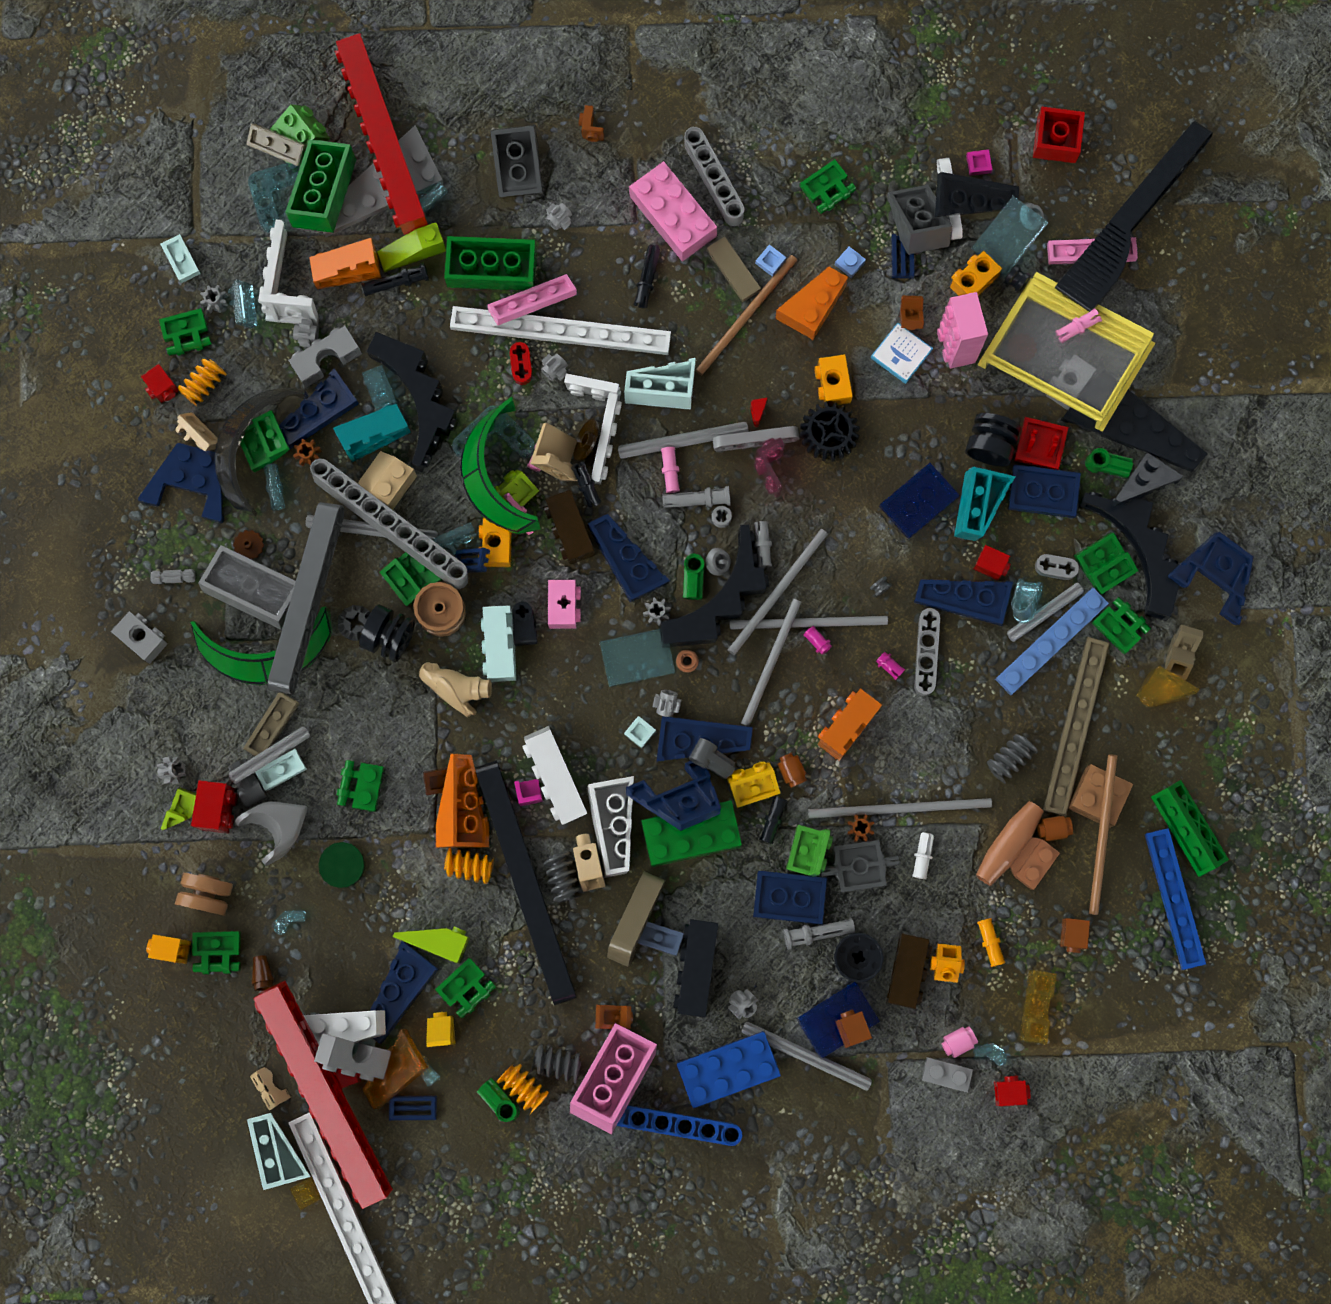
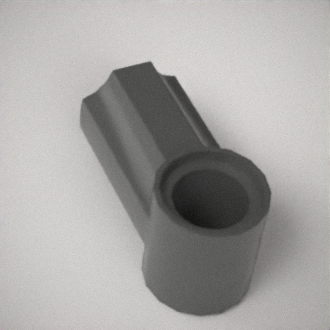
M700 738L689 757L690 761L700 767L709 769L722 779H727L735 770V762L719 752L715 744Z
M245 758L236 761L228 767L229 771L231 772L248 760ZM254 773L236 784L238 794L246 807L268 797L260 780L256 778Z

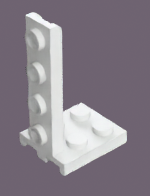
M276 219L275 226L270 231L271 247L267 248L268 265L263 269V279L265 282L264 286L260 287L258 302L262 304L261 310L266 314V321L299 324L302 319L312 320L314 326H318L319 316L312 298L305 295L294 297L277 293L287 231L284 229V222Z
M566 373L564 383L572 395L584 396V394L592 395L593 399L605 401V398H608L591 476L595 484L601 485L602 479L606 480L608 467L605 466L606 458H610L613 445L609 444L611 436L615 437L617 423H614L615 415H619L621 411L620 387L617 383Z

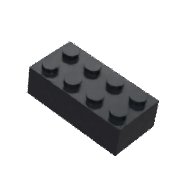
M690 919V924H685L683 939H688L687 947H682L680 962H684L683 971H678L677 985L681 986L680 995L675 994L673 1006L674 1009H678L677 1014L706 1017L718 923Z

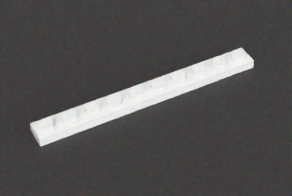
M453 306L450 329L457 331L668 355L671 331L534 315H524L497 325L488 310Z
M309 1112L288 1122L368 1304H397L325 1141L320 1134L315 1119L312 1118Z

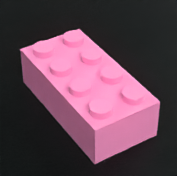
M664 161L629 186L630 198L682 262L717 237V226Z
M977 292L951 297L948 305L945 307V313L942 315L943 319L940 321V327L937 329L938 339L940 342L943 341L945 348L942 350L945 363L948 362L950 369L976 363L988 336Z
M615 1023L571 1100L570 1113L612 1134L654 1059L657 1044Z

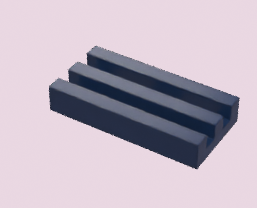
M892 234V278L914 279V253L909 254V273H906L905 248L901 241V273H897L896 241H900V237Z
M487 548L457 550L455 558L464 565L477 564L466 566L467 573L486 572L487 567L484 566V563H488L489 559L485 556L490 554V550ZM479 555V558L461 559V556Z
M389 1096V1120H437V1096ZM395 1101H431V1105L394 1106ZM431 1110V1115H394V1111Z

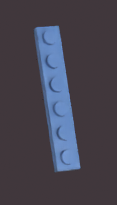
M1092 588L995 680L1012 695L1109 603Z

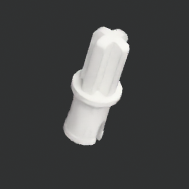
M921 833L918 850L914 854L916 861L912 877L927 879L929 861L933 858L931 851L934 835L930 833Z

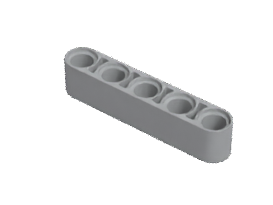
M690 127L686 130L684 136L685 149L725 222L730 226H738L744 218V205L703 131L698 127ZM691 138H697L699 141L696 143H692L689 140ZM701 156H707L709 159L707 161H702L699 158ZM711 174H717L719 178L711 179L709 176ZM722 192H726L729 194V196L724 198L721 197L719 194ZM736 210L740 214L737 216H732L729 214V212Z

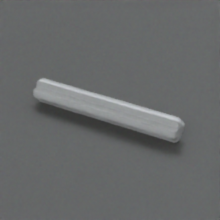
M1075 583L1007 632L1008 637L1011 641L1015 642L1080 596L1084 589L1079 583Z
M304 726L232 770L229 772L230 780L237 784L310 737L308 730Z

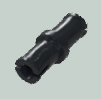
M580 462L581 466L576 463L571 469L578 481L577 487L579 491H582L588 507H593L592 503L595 507L601 503V499L594 487L595 481L590 478L584 462Z
M776 796L773 797L769 814L765 815L764 820L766 822L759 840L770 844L774 843L778 826L783 822L781 817L787 800Z

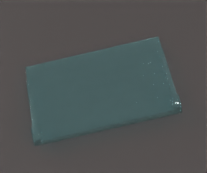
M1013 196L971 249L978 254L985 251L1002 268L1001 272L1006 276L1047 226L1048 222Z
M660 629L600 641L609 687L675 673L670 647L662 648Z

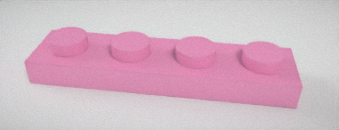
M1136 237L1131 238L1126 262H1133L1138 259ZM1095 239L1048 241V265L1074 264Z
M565 274L488 304V311L496 324L501 325L577 295V289L568 275Z

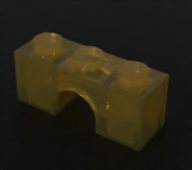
M1029 970L1020 1041L1038 1044L1048 1043L1050 1028L1048 1011L1051 998L1054 997L1056 973Z

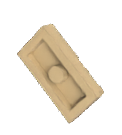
M192 412L180 414L177 417L179 424L176 427V432L180 433L186 430L185 441L193 439L196 445L204 451L216 449L218 438ZM220 440L218 442L217 449L222 443Z

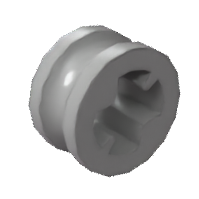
M718 506L713 510L712 522L716 527L725 528L731 523L732 514L730 509L725 506ZM721 512L723 514L725 512L727 514L726 521L722 522L721 519L719 522L717 520V513Z

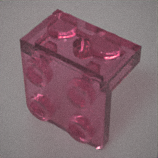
M781 437L776 440L771 438L762 444L763 447L757 449L756 457L754 458L756 472L759 476L763 475L766 480L764 483L766 490L770 495L774 494L775 498L780 496L782 485L770 463L783 456L785 444Z

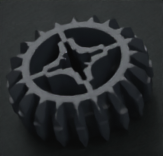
M825 402L824 408L817 404L815 407L816 411L809 409V416L804 415L803 417L805 423L800 424V429L803 430L800 432V438H805L802 441V445H809L807 448L808 453H811L813 450L815 451L814 458H817L819 454L823 455L822 461H826L827 456H830V460L833 462L835 461V455L839 459H843V452L849 455L851 453L850 448H855L857 445L855 441L859 439V435L856 432L860 429L859 426L854 425L857 423V418H850L853 412L850 410L845 413L844 405L838 409L836 402L833 403L832 407H829L828 402ZM823 417H833L830 421L827 422L822 420L818 421ZM839 421L845 425L848 436L843 435V432L838 428ZM834 425L833 433L831 432L825 439L826 431H829ZM812 427L821 435L819 443L812 435ZM830 442L842 443L835 447H826Z

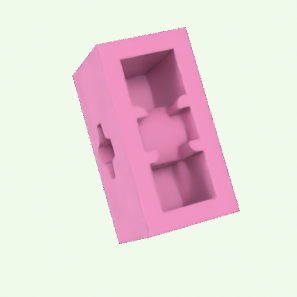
M548 580L549 629H576V622L581 621V610L576 609V600H581V587L577 586L576 580ZM563 600L568 602L566 609H562L560 605L563 604Z

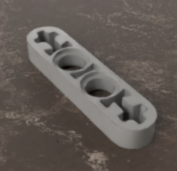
M789 426L720 435L712 440L714 451H729L790 443L799 440L800 437L798 427Z
M933 608L923 610L918 622L914 688L916 693L921 696L930 695L936 687L940 614ZM931 614L935 620L932 621L930 630L922 631V628H927L928 623L923 617ZM925 635L932 636L934 645L931 647L924 646L922 637ZM924 657L930 658L933 662L932 668H922L920 660ZM919 672L923 674L932 673V676L928 675L927 684L931 685V687H928L926 691H923V687L919 686L924 680V675H919Z

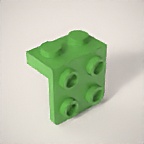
M290 104L270 128L274 132L306 145L309 139L327 142L330 140V137L325 132V127L315 119L313 111L307 106Z
M797 825L786 870L813 877L818 876L820 872H824L827 864V859L824 858L826 849H830L833 836H830L831 830L824 829L819 831Z

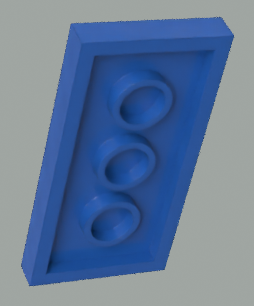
M765 1030L677 1062L678 1070L693 1108L781 1076Z

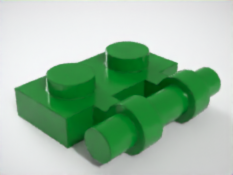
M835 159L806 178L799 186L812 203L817 199L822 201L816 207L820 214L835 208V204L841 200H847L851 197L850 194L856 191L853 183L846 187L842 183L847 180L848 175ZM836 188L838 192L829 197L827 193Z
M202 308L159 319L164 341L174 342V346L166 348L169 356L175 354L178 356L184 355L187 351L194 349L199 351L203 350L205 346L212 345L210 336L201 338L200 333L208 331ZM193 336V341L182 343L181 338Z
M1118 597L1113 602L1118 610L1115 612L1108 606L1092 624L1125 655L1141 639L1135 631L1139 628L1146 634L1151 627L1145 623L1146 619L1143 616L1139 617L1130 608L1131 605L1127 601L1124 602ZM1123 614L1133 623L1131 626L1121 618Z
M346 760L344 768L341 769L342 781L340 789H337V805L346 807L347 798L354 799L352 808L376 812L385 767L361 763L360 770L354 771V761ZM351 778L358 779L355 792L349 791Z
M240 931L193 932L192 956H201V963H193V972H202L203 975L210 974L211 972L231 974L232 971L241 970L240 962L231 961V955H240L241 953ZM222 955V962L211 963L210 956Z
M468 958L435 990L450 1007L457 1001L462 1005L456 1011L457 1015L462 1019L468 1013L471 1014L476 1010L474 1007L483 999L486 1000L490 997V992L496 986L491 980L483 986L479 981L485 976V973L471 958ZM474 987L478 992L467 1000L464 995Z

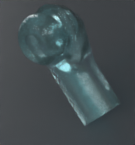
M305 910L284 911L273 923L275 933L278 935L285 934L287 926L291 922H305Z
M995 1043L974 1046L973 1048L975 1058L987 1056L999 1066H1003L1007 1062L1006 1052Z

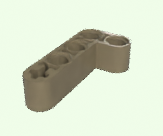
M643 872L611 939L607 953L608 959L627 967L630 966L639 939L666 880L648 872Z

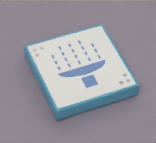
M897 323L872 354L871 359L906 384L933 348L906 328H901V325Z

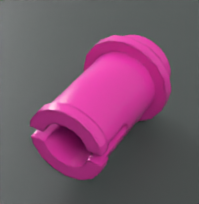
M815 626L809 628L803 635L817 649L816 652H820L821 655H824L832 647L831 641L829 639L826 640Z
M884 652L876 660L879 664L878 667L881 666L896 680L905 669L890 657V653Z

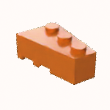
M861 688L857 693L852 691L845 701L848 705L843 711L838 709L831 719L834 721L829 728L825 726L818 735L820 739L818 746L838 761L842 759L882 706V704Z

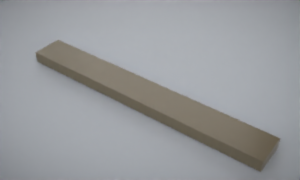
M1091 637L1086 638L1043 807L1044 812L1064 817L1067 815L1109 642Z

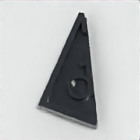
M1147 452L1112 505H1123L1135 497L1141 498L1153 493L1155 490H1162L1171 483L1177 484L1183 476Z

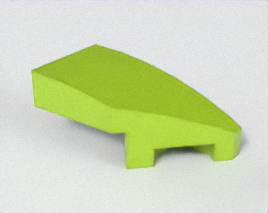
M181 787L177 788L171 808L166 812L163 820L162 830L192 818L196 793Z

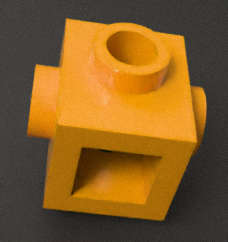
M938 944L936 955L931 956L930 970H934V980L958 983L959 973H964L965 960L961 956V946Z

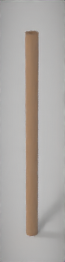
M793 255L789 256L696 368L695 371L702 376L797 262Z
M1108 754L1089 909V914L1098 915L1118 757L1113 754Z

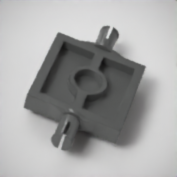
M879 840L834 846V866H827L824 871L828 872H822L821 876L835 875L839 881L840 893L887 886L885 878L886 867L900 865L899 861H895L899 860V857L897 855L884 858Z

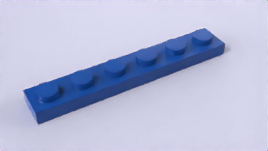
M1169 828L1144 834L1181 970L1206 965Z

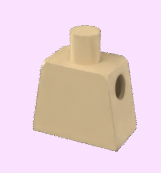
M589 834L576 836L578 847H574L573 852L583 892L606 887L596 843H591Z

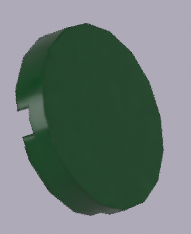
M345 842L334 843L327 847L321 854L318 863L319 873L323 880L330 886L337 888H346L356 884L363 876L365 870V861L361 851L354 845Z

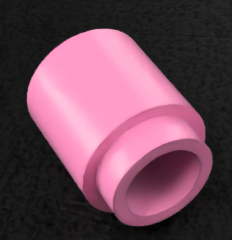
M970 1026L966 1028L961 1027L944 1036V1042L941 1045L947 1056L952 1055L953 1058H956L973 1049L978 1040Z

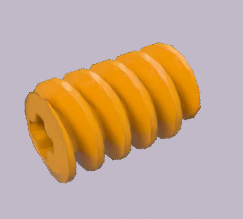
M211 359L201 360L204 367L198 365L195 367L198 374L194 372L189 374L192 381L184 379L186 387L178 386L180 393L195 406H197L195 400L204 401L201 394L209 395L207 387L215 389L213 380L221 382L218 374L227 375Z
M449 847L444 871L446 870L447 877H451L455 872L457 879H460L464 874L467 881L471 879L472 875L474 882H479L482 877L483 883L487 884L492 875L494 858L489 862L488 855L485 854L483 859L480 860L479 853H476L472 859L470 851H467L464 857H462L460 849L453 855L452 848Z
M521 1064L515 1067L511 1065L496 1082L499 1084L505 1081L503 1089L512 1088L510 1096L513 1097L518 1094L516 1102L519 1104L525 1101L523 1109L532 1108V1113L547 1098L549 1092L540 1093L542 1085L533 1086L535 1078L527 1080L529 1072L520 1073Z

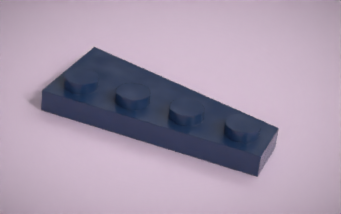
M335 368L329 373L330 376L324 382H320L316 386V391L308 399L305 398L300 403L301 406L294 413H290L279 425L289 450L294 445L301 443L302 439H307L359 404Z
M608 514L588 523V529L629 602L670 582Z
M920 579L914 603L1002 626L1013 582Z
M662 716L657 761L690 757L700 738L715 744L718 747L717 750L721 753L750 750L753 727Z
M401 941L399 951L389 967L391 969L386 980L383 981L380 987L381 991L370 1011L385 1010L386 1034L373 1038L379 1044L384 1042L439 970L404 941Z

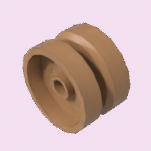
M442 582L430 583L423 587L416 595L413 604L414 614L422 628L429 634L439 637L450 636L457 632L464 624L466 605L458 590L450 584ZM443 606V610L440 611V612H437L438 610H440V607Z
M183 872L180 884L185 888L194 890L193 894L182 891L177 893L175 905L225 916L228 904L225 901L215 899V895L230 896L233 884L220 881L219 878L208 875H194Z

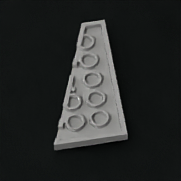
M415 125L398 142L417 195L443 184V180ZM374 163L348 186L334 233L323 232L325 237L389 209L386 200L389 193L388 190L383 191L379 180L383 176L381 172L377 173Z

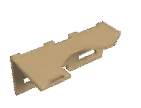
M263 1067L250 1076L257 1090L262 1092L261 1097L269 1111L291 1098L287 1089L280 1090L275 1087L273 1074L267 1068Z

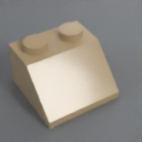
M380 451L357 484L393 510L417 475L413 468L398 458Z

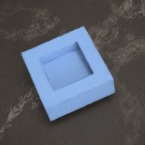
M768 245L757 258L755 264L773 277L786 261V257L771 245Z
M849 246L835 261V266L852 278L863 266L866 259Z

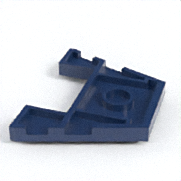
M177 443L140 494L138 501L159 507L166 485L208 496L202 513L204 519L223 523V496L215 470V452L204 451L200 448ZM216 453L217 474L222 487V456L220 453Z
M1216 532L1177 566L1168 577L1182 588H1186L1191 583L1197 571L1229 594L1220 615L1233 625H1240L1242 619L1240 612L1241 607L1245 604L1244 591L1245 586L1249 583L1253 556L1221 532Z
M692 761L685 763V770L693 780L659 795H656L644 780L626 787V795L680 831L717 816L721 811L714 786H712L709 771Z

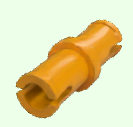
M992 918L977 922L984 941L982 946L983 948L986 947L991 967L1005 964L1006 962L999 945L1001 941L996 936Z

